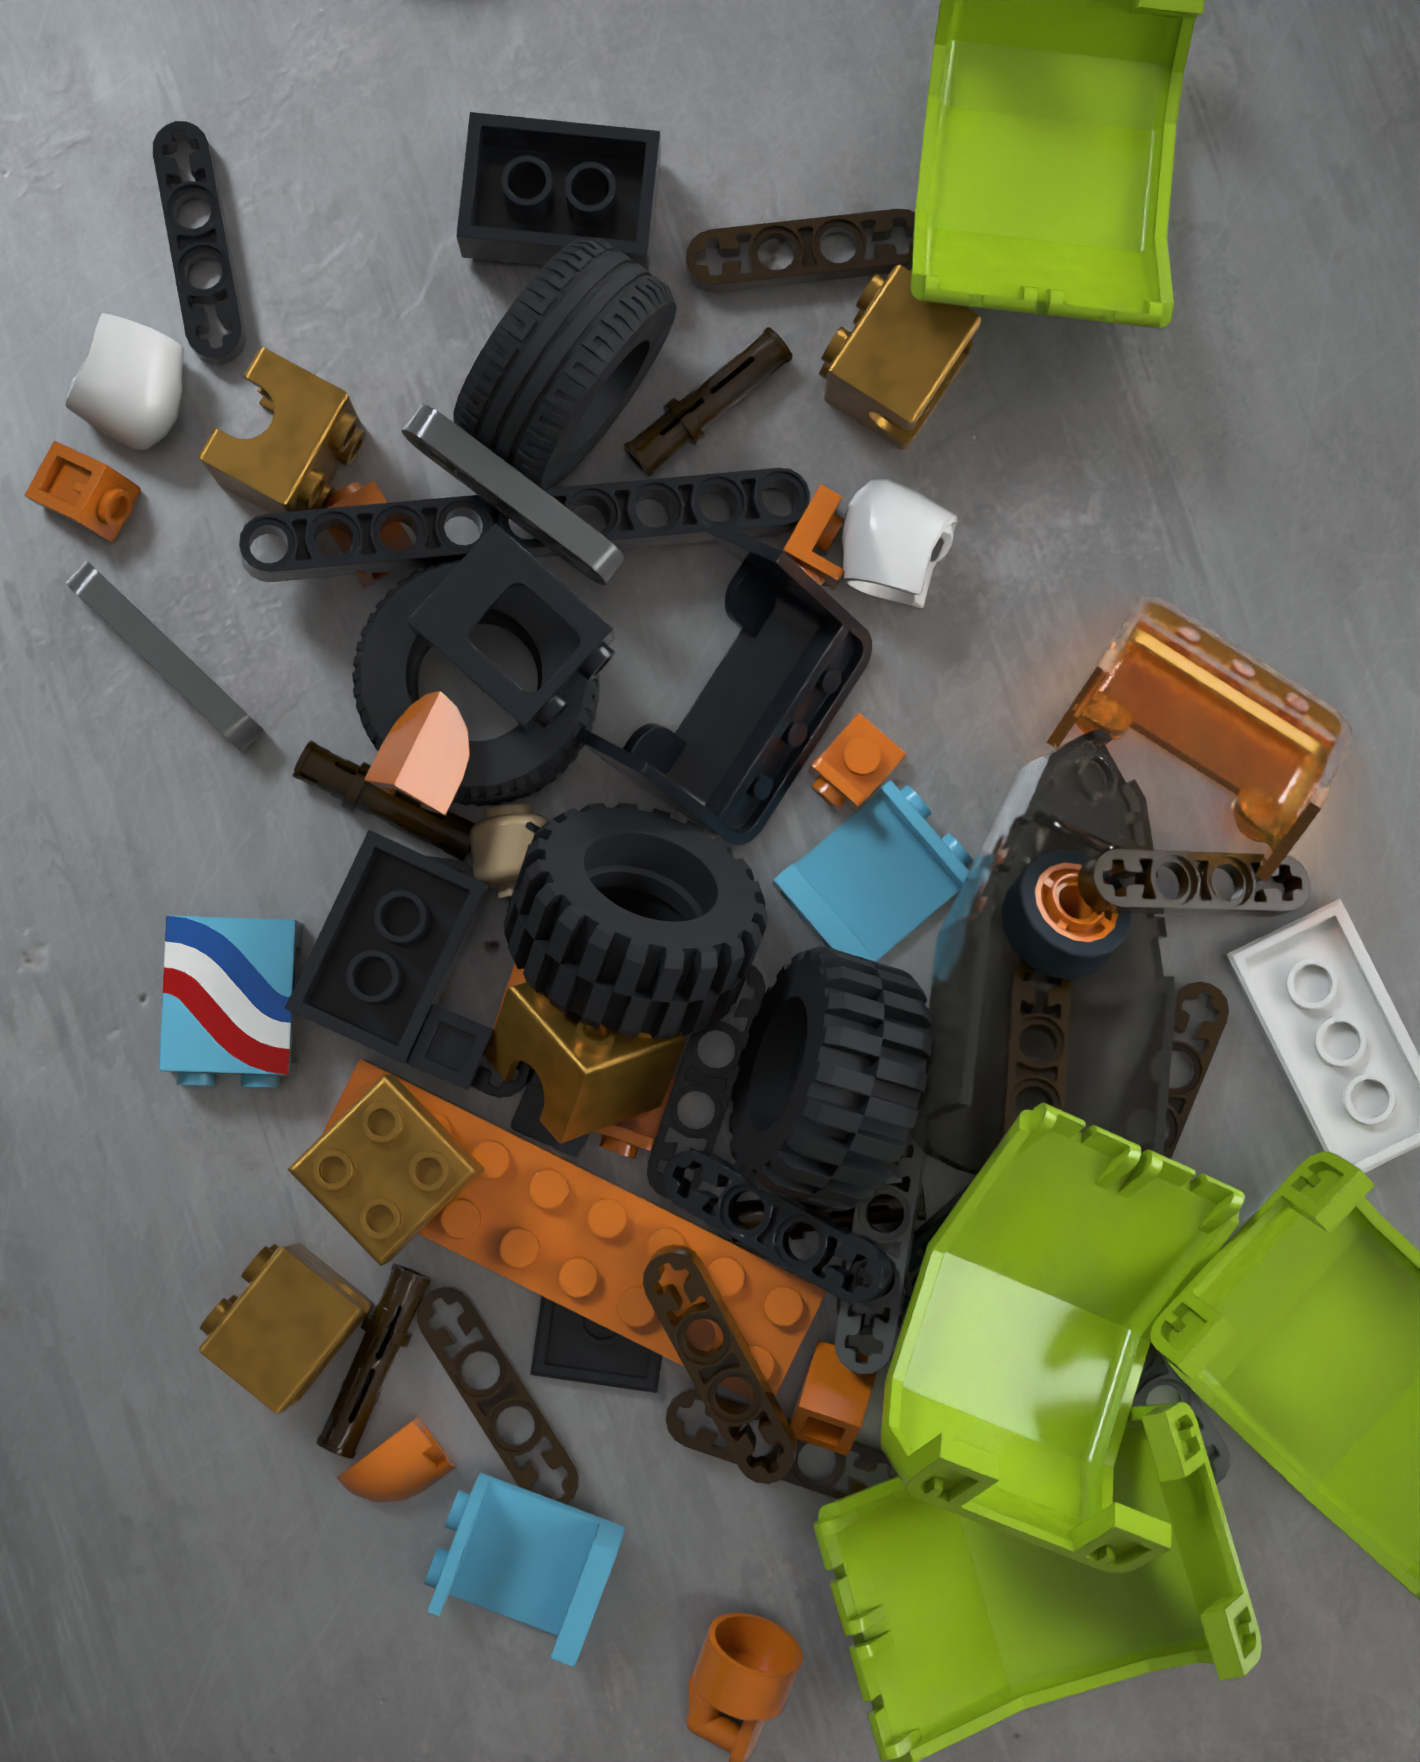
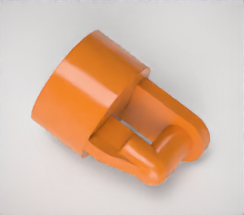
M735 1612L723 1614L714 1619L709 1627L696 1665L689 1679V1711L686 1717L688 1729L693 1734L731 1753L729 1762H747L756 1745L765 1720L773 1719L781 1714L787 1703L803 1661L802 1650L796 1639L780 1625L754 1614ZM721 1711L729 1716L744 1720L743 1724L741 1725L719 1714V1712Z

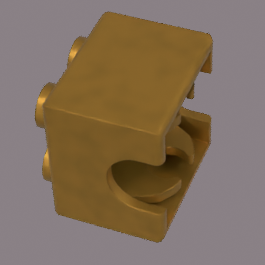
M896 265L887 279L878 274L871 279L856 304L859 311L853 321L855 327L851 332L843 327L839 328L821 357L824 364L819 375L826 379L824 400L898 449L905 450L909 447L970 354L973 346L971 338L978 332L981 317L966 306L917 300L911 293V271L902 265Z
M261 347L243 378L259 387L257 391L262 395L259 404L274 413L271 424L262 434L250 439L235 438L214 427L199 453V459L219 486L268 513L328 508L327 500L335 492V487L329 484L340 462L349 466L354 461L364 443L366 433L360 430L361 421L346 391L267 348Z
M525 982L507 989L485 1058L506 1082L512 1081L520 1061H524L525 1064L530 1065L535 1070L542 1083L545 1098L540 1121L560 1144L659 1108L662 1105L686 1042V1038L680 1031H677L676 1035L669 1039H652L648 1033H639L635 1038L617 1035V1029L600 1025L599 1029L582 1023V1017L570 1010L564 1014L550 1004L549 995L544 991L536 993Z
M384 1074L287 1170L367 1253L382 1266L391 1262L417 1236L421 1229L478 1177L485 1168L394 1075Z
M301 1243L279 1247L276 1244H273L270 1248L265 1246L242 1273L241 1277L249 1285L239 1298L235 1294L228 1300L223 1298L199 1328L208 1335L200 1345V1353L276 1414L284 1412L289 1406L296 1404L303 1397L374 1306L371 1299Z

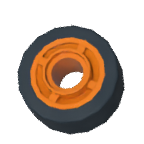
M1056 850L1039 855L1021 872L1009 887L1001 907L1003 931L1013 950L1030 967L1055 978L1075 980L1094 974L1127 939L1132 923V914L1099 912L1085 903L1078 888V873L1082 865L1091 857L1081 852ZM1108 871L1103 873L1104 884L1113 885L1115 891L1123 888L1119 879L1109 877Z

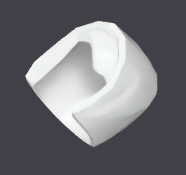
M101 313L88 355L77 376L70 382V389L66 397V408L105 435L128 447L138 450L148 449L162 440L177 420L183 392L182 367L184 348L178 342L152 328L118 316Z
M889 479L871 480L855 494L846 509L842 535L844 551L842 581L851 588L865 594L911 607L923 608L933 568L936 562L946 556L953 544V532L957 524V515L919 492Z

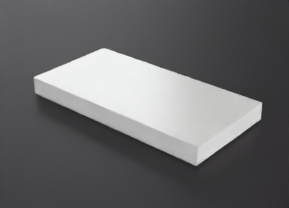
M1341 899L1335 900L1223 955L1321 1152L1329 1151L1335 1153L1366 1173L1420 1146V1056Z

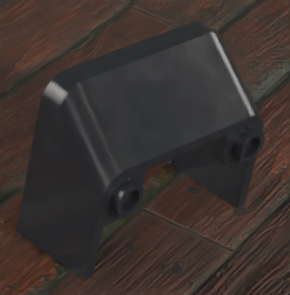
M714 522L708 533L742 563L728 584L725 594L727 616L742 630L675 733L660 724L649 723L638 728L630 736L623 748L583 727L575 739L627 779L713 834L734 845H743L752 841L762 831L866 669L872 653V639L869 631L784 552Z

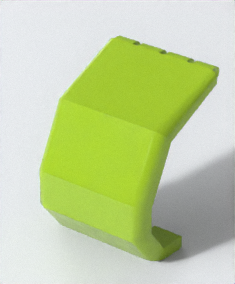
M940 0L914 215L911 293L917 300L1155 329L1164 328L1171 322L1174 298L1167 234L1176 127L1184 70L1195 20L1203 14L1205 0Z
M1041 1103L1033 1110L1027 1109L1020 1113L927 1245L885 1379L881 1449L909 1494L919 1500L1093 1568L1113 1573L1128 1572L1146 1565L1171 1549L1172 1524L1120 1503H1113L1114 1464L1151 1343L1150 1331L1157 1317L1219 1252L1239 1225V1211L1243 1206L1245 1196L1243 1191L1206 1174H1200L1190 1181V1179L1196 1176L1194 1169L1152 1150H1146L1141 1153L1140 1145L1098 1126L1091 1125L1081 1133L1079 1131L1086 1127L1084 1120L1046 1103Z
M1329 1151L1319 1152L1308 1157L1296 1168L1157 1317L1150 1331V1339L1170 1368L1225 1423L1306 1500L1420 1600V1251L1397 1231L1365 1198L1375 1184L1360 1168L1335 1153Z
M1174 1402L1132 1406L1114 1464L1113 1503H1120L1172 1524L1171 1549L1133 1571L1122 1573L1102 1571L919 1500L909 1494L899 1476L821 1507L818 1513L819 1520L812 1525L825 1570H833L835 1579L829 1582L844 1636L852 1635L854 1644L848 1650L864 1702L871 1701L873 1707L867 1713L880 1761L918 1762L1024 1709L1146 1673L1196 1663H1208L1215 1665L1219 1681L1244 1677L1259 1662L1262 1645L1258 1623L1199 1425L1193 1410L1187 1403Z

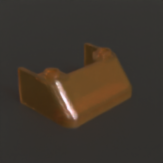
M1142 595L1135 600L1071 699L1046 743L1058 749L1075 723L1084 734L1097 740L1120 739L1125 735L1129 727L1139 732L1236 794L1231 804V810L1236 819L1238 829L1249 839L1268 845L1255 875L1267 883L1322 809L1352 737V728L1347 719L1333 706L1169 602L1155 596Z

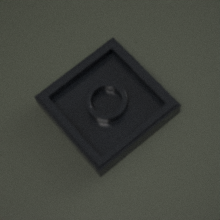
M541 1296L530 1375L652 1393L658 1392L662 1355Z

